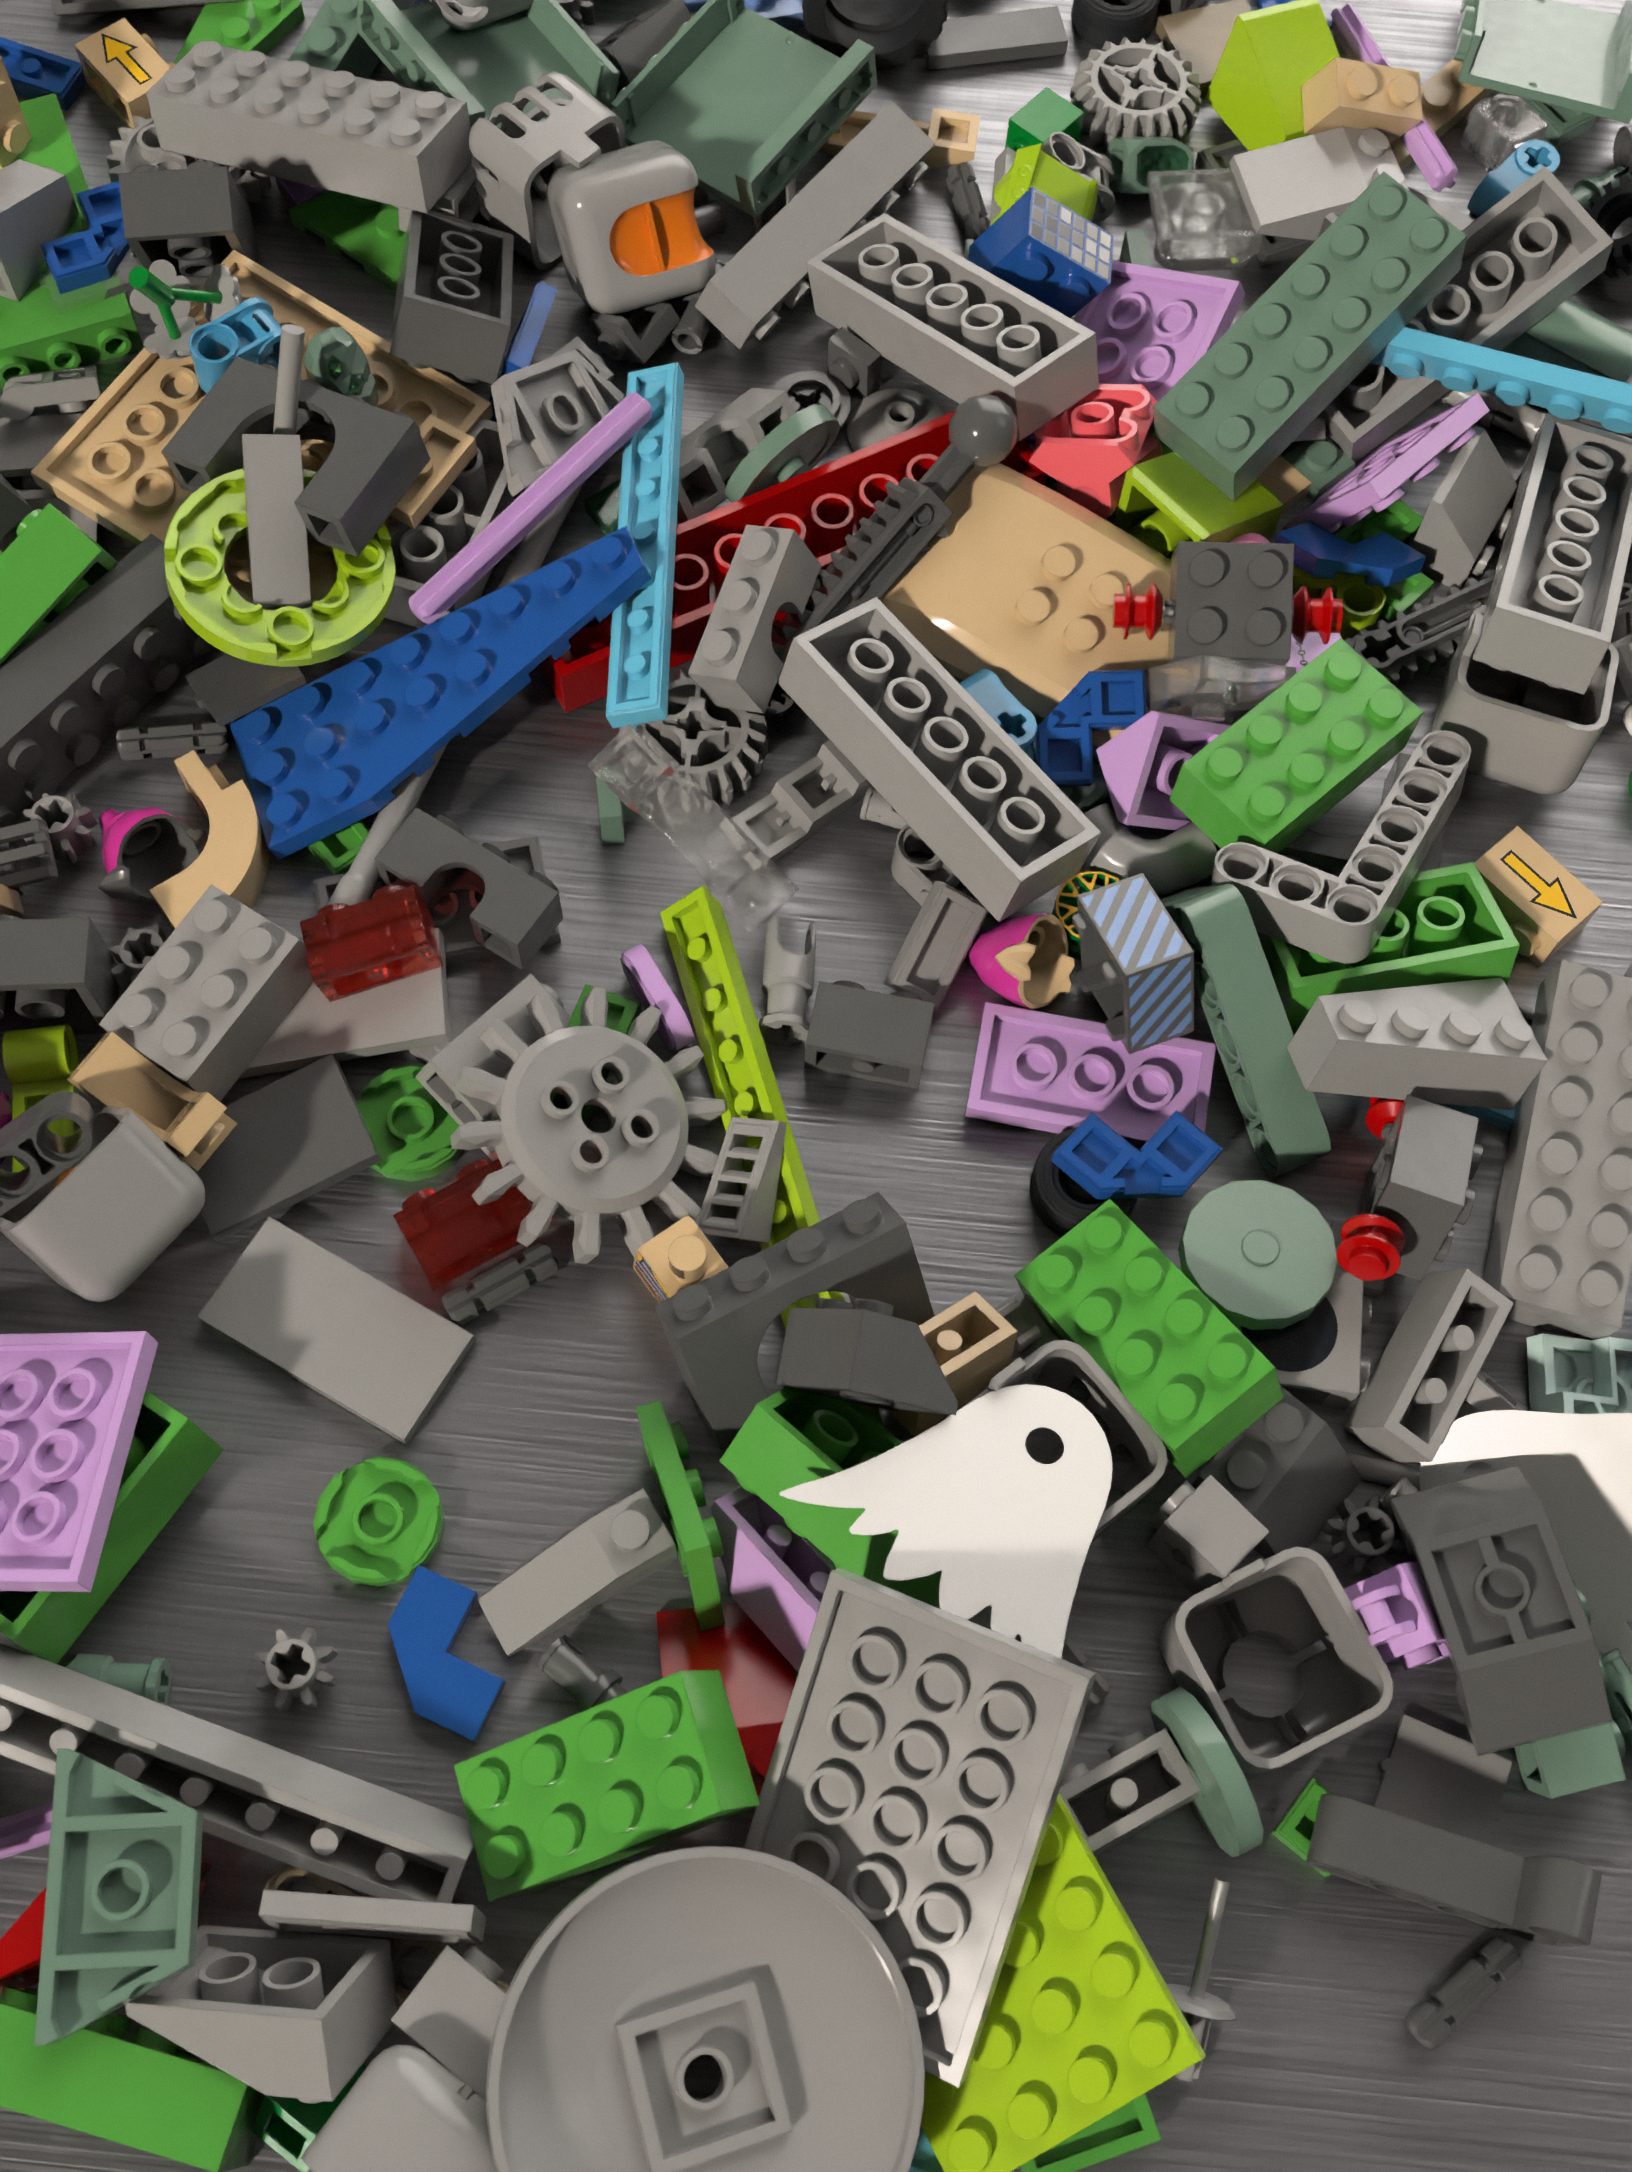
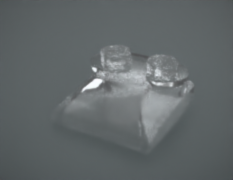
M1231 168L1148 171L1147 184L1156 233L1153 254L1155 260L1161 266L1168 270L1179 272L1232 270L1243 267L1250 261L1252 256L1259 253L1263 235L1256 234Z
M1200 655L1145 669L1147 713L1157 711L1212 722L1225 720V714L1247 710L1258 705L1296 674V667Z

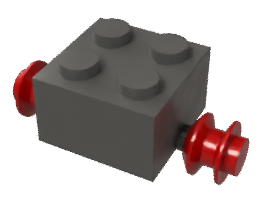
M1178 541L1171 557L1170 600H1165L1163 606V595L1155 583H1151L1146 594H1134L1130 583L1126 582L1124 594H1114L1112 627L1123 628V640L1128 638L1132 628L1144 629L1148 640H1152L1161 629L1163 618V623H1169L1167 669L1281 672L1290 660L1291 634L1298 644H1302L1308 632L1319 633L1322 643L1328 644L1331 633H1340L1343 602L1342 599H1333L1331 587L1326 588L1321 598H1310L1306 587L1302 586L1292 598L1294 544Z
M1408 1094L1405 1100L1370 1097V1108L1366 1114V1125L1369 1131L1375 1137L1382 1140L1383 1143L1368 1171L1360 1213L1348 1219L1341 1229L1342 1242L1337 1248L1336 1257L1338 1263L1345 1271L1358 1279L1366 1281L1386 1279L1395 1273L1422 1281L1433 1260L1444 1261L1454 1235V1228L1452 1226L1455 1222L1462 1225L1466 1223L1476 1196V1190L1467 1187L1468 1180L1473 1179L1483 1153V1146L1475 1143L1479 1118Z

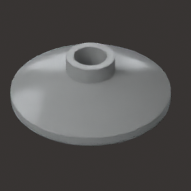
M907 389L881 390L863 398L853 408L847 422V441L851 451L856 452L945 414L933 400L921 393Z

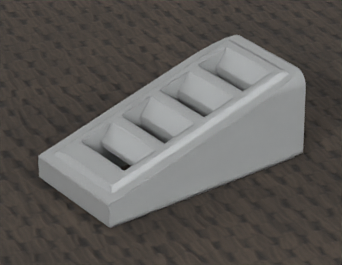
M731 1117L699 1216L698 1227L704 1234L764 1243L770 1242L786 1122ZM748 1136L763 1137L759 1149L746 1148ZM744 1160L755 1161L752 1172L743 1171ZM741 1184H748L744 1196L739 1195ZM737 1207H739L740 1209L736 1219Z

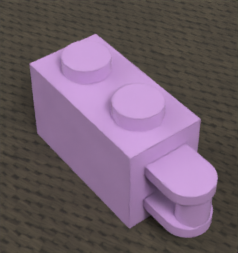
M1417 1561L1401 1563L1344 1589L1369 1634L1367 1639L1371 1647L1376 1646L1385 1664L1400 1660L1406 1671L1425 1663L1429 1665L1450 1657Z

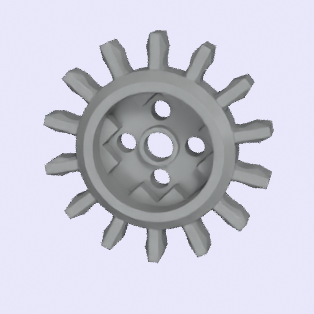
M594 986L584 998L580 1009L581 1026L565 1028L549 992L546 990L536 993L526 1005L529 1018L539 1036L536 1042L530 1046L527 1045L509 1026L498 1018L480 1036L485 1045L509 1066V1070L504 1077H498L479 1068L464 1066L456 1076L453 1089L469 1097L487 1101L493 1104L491 1121H471L460 1125L450 1136L452 1149L474 1150L481 1147H495L503 1168L488 1174L474 1191L472 1197L478 1205L498 1200L508 1189L516 1186L520 1192L531 1200L533 1206L529 1214L521 1221L516 1240L524 1246L528 1247L548 1230L554 1214L574 1221L572 1243L575 1263L587 1264L598 1256L601 1246L600 1222L616 1219L621 1228L625 1243L635 1258L637 1249L654 1237L653 1230L642 1209L647 1202L652 1200L674 1222L687 1215L695 1219L702 1211L696 1202L681 1190L672 1179L678 1169L698 1177L712 1178L719 1155L710 1150L687 1143L688 1126H705L715 1121L726 1112L725 1102L723 1099L711 1098L684 1101L676 1080L689 1075L703 1058L704 1054L697 1045L679 1051L671 1060L663 1063L652 1050L646 1047L650 1037L658 1028L662 1011L651 1005L631 1023L628 1034H623L607 1028L608 999L606 988ZM602 1068L615 1075L618 1080L617 1085L609 1084L603 1079L601 1074ZM557 1092L562 1094L567 1100V1109L556 1108L551 1103L550 1093ZM593 1104L604 1109L610 1120L608 1132L595 1133L589 1130L582 1121V1107ZM632 1121L642 1123L648 1134L647 1138H641L634 1134L631 1128ZM589 1146L594 1149L597 1154V1163L586 1162L580 1154V1147Z

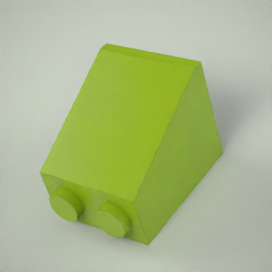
M1296 0L1238 14L1205 99L1248 151L1308 136V134H1304L1301 86L1334 58H1340L1320 2L1318 0Z
M1173 451L1134 465L1126 471L1114 525L1171 560L1178 541L1229 542L1238 536L1248 533L1260 534L1269 541L1273 538L1284 505L1268 487L1261 485L1256 480L1235 501H1232Z

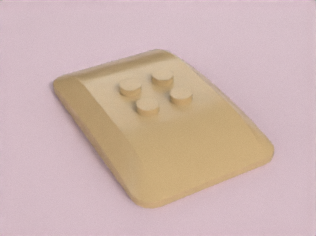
M1001 463L984 467L974 466L944 502L953 512L944 523L948 535L945 539L934 535L928 542L930 550L927 553L920 551L913 559L914 564L906 568L879 599L949 673L964 681L983 668L991 670L1003 682L1006 689L1026 709L1032 712L1038 725L1089 671L1145 670L1146 713L1157 711L1191 717L1213 677L1211 670L1167 669L1169 623H1163V618L1161 629L1152 640H1148L1144 629L1132 628L1128 638L1123 640V628L1112 627L1114 594H1124L1126 582L1130 583L1134 594H1146L1151 583H1155L1163 595V606L1165 600H1170L1171 560L1081 505ZM1123 730L1092 731V745L1101 747Z

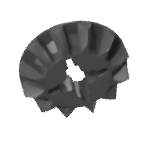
M799 371L785 376L772 388L775 390H786L796 412L800 411L801 406L807 408L817 402L818 404H824L838 420L839 431H844L846 420L850 415L851 401L846 388L836 378L819 371Z

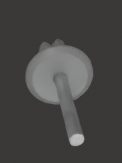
M1215 1877L1190 1987L1180 1984H1166L1204 2053L1212 2020L1233 2021L1237 2018L1234 2011L1224 2000L1205 1992L1230 1881ZM1203 2059L1175 2076L1179 2080L1192 2082V2078L1199 2079Z

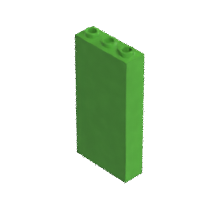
M53 93L19 102L32 138L27 143L24 151L18 154L12 163L20 159L40 167H50L64 174L79 211V215L64 237L89 230L75 195L76 193L89 190L56 94ZM46 262L19 302L0 296V389H3L5 382L10 377L16 375L82 367L110 358L121 357L144 348L118 271L115 272L110 280L60 294Z

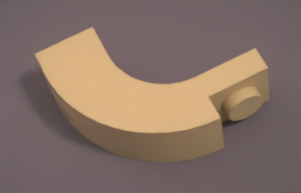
M194 750L174 760V763L186 790L209 821L208 840L201 854L189 867L150 889L159 910L173 931L211 884L253 909L265 884L269 864V849L258 812L244 781L241 779L230 786L217 765L214 764L206 768Z
M114 1032L106 1033L66 1079L103 1108L113 1106L131 1109L178 1156L197 1172L238 1124L224 1113L227 1107L208 1092L198 1093L187 1088L146 1059Z

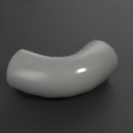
M1108 803L1101 804L1084 814L1101 831V835L1084 862L1091 871L1104 872L1117 877L1119 880L1143 873L1155 893L1163 896L1193 886L1213 874L1214 860L1218 852L1216 846L1192 822L1160 839H1144L1132 833L1125 824L1118 822L1113 807Z

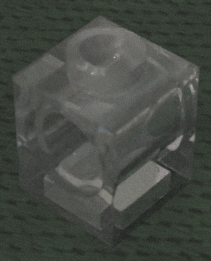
M1502 92L1492 98H1483L1472 108L1468 115V124L1460 144L1490 173L1492 170L1497 169L1524 142L1534 139L1543 140L1549 125L1522 97Z

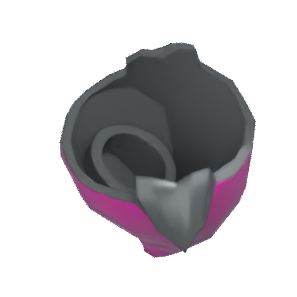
M153 806L123 813L113 809L104 811L99 817V824L102 832V857L108 875L103 878L98 888L112 898L155 901L150 889L180 873L198 858L208 840L206 831L199 828H189L181 818Z

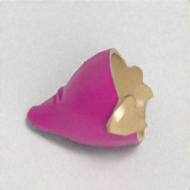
M1046 912L1015 917L992 930L977 933L965 957L985 985L1010 1002L1030 1009L1048 1005L1060 993H1070L1073 985L1071 975L1076 967L1074 958L1068 956L1065 928L1057 917Z

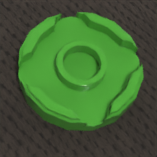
M410 1064L388 1069L368 1082L361 1092L362 1097L357 1102L382 1161L370 1167L387 1178L413 1182L435 1177L453 1166L464 1152L462 1149H452L450 1136L460 1125L415 1078L424 1067L421 1065Z
M381 1456L363 1460L364 1463L356 1464L350 1469L347 1467L332 1478L319 1497L313 1523L319 1549L334 1571L355 1584L384 1587L408 1580L413 1576L418 1565L426 1567L440 1546L445 1518L440 1495L423 1471L401 1459Z

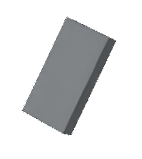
M935 880L883 984L896 991L916 994L923 1001L935 1003L934 1010L938 1011L988 910L975 899L942 881Z

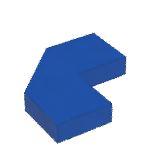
M119 181L75 194L89 230L40 244L60 294L110 280L131 250L124 236Z
M1307 521L1276 533L1274 543L1294 544V565L1312 576L1333 579L1335 578L1336 571L1365 575V584L1381 587L1390 586L1420 573L1426 558L1422 553L1385 532L1351 545L1312 521Z
M1145 670L1089 671L1038 725L1033 740L1034 762L1058 787H1087L1094 783L1092 731L1125 730L1147 714Z
M1176 1110L1140 1150H1137L1092 1112L1054 1152L1051 1162L1097 1200L1182 1197L1219 1157L1223 1148Z
M418 1565L388 1623L413 1710L417 1716L476 1744L506 1684L504 1679L449 1654L478 1598V1594L476 1591Z

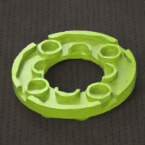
M244 468L223 474L197 489L180 506L169 525L164 545L165 577L168 591L177 611L194 632L206 642L244 661L268 666L297 667L336 658L366 640L380 625L391 604L395 586L396 567L391 547V537L384 523L358 557L325 545L331 550L338 567L337 580L328 595L320 601L316 600L311 607L301 609L286 606L273 611L263 609V606L259 603L254 605L244 600L231 587L224 570L227 553L237 539L248 533ZM302 468L305 489L317 472Z

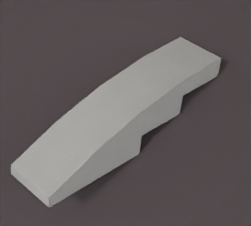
M829 739L822 744L815 757L776 781L770 794L731 818L725 832L761 872L865 796L867 788L871 784Z

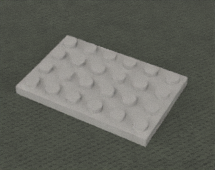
M838 1568L830 1571L759 1797L760 1805L756 1807L743 1849L763 1852L782 1858L816 1874L839 1890L864 1914L893 1954L906 1981L919 2024L924 2070L959 2087L968 2076L1097 1673L845 1569Z

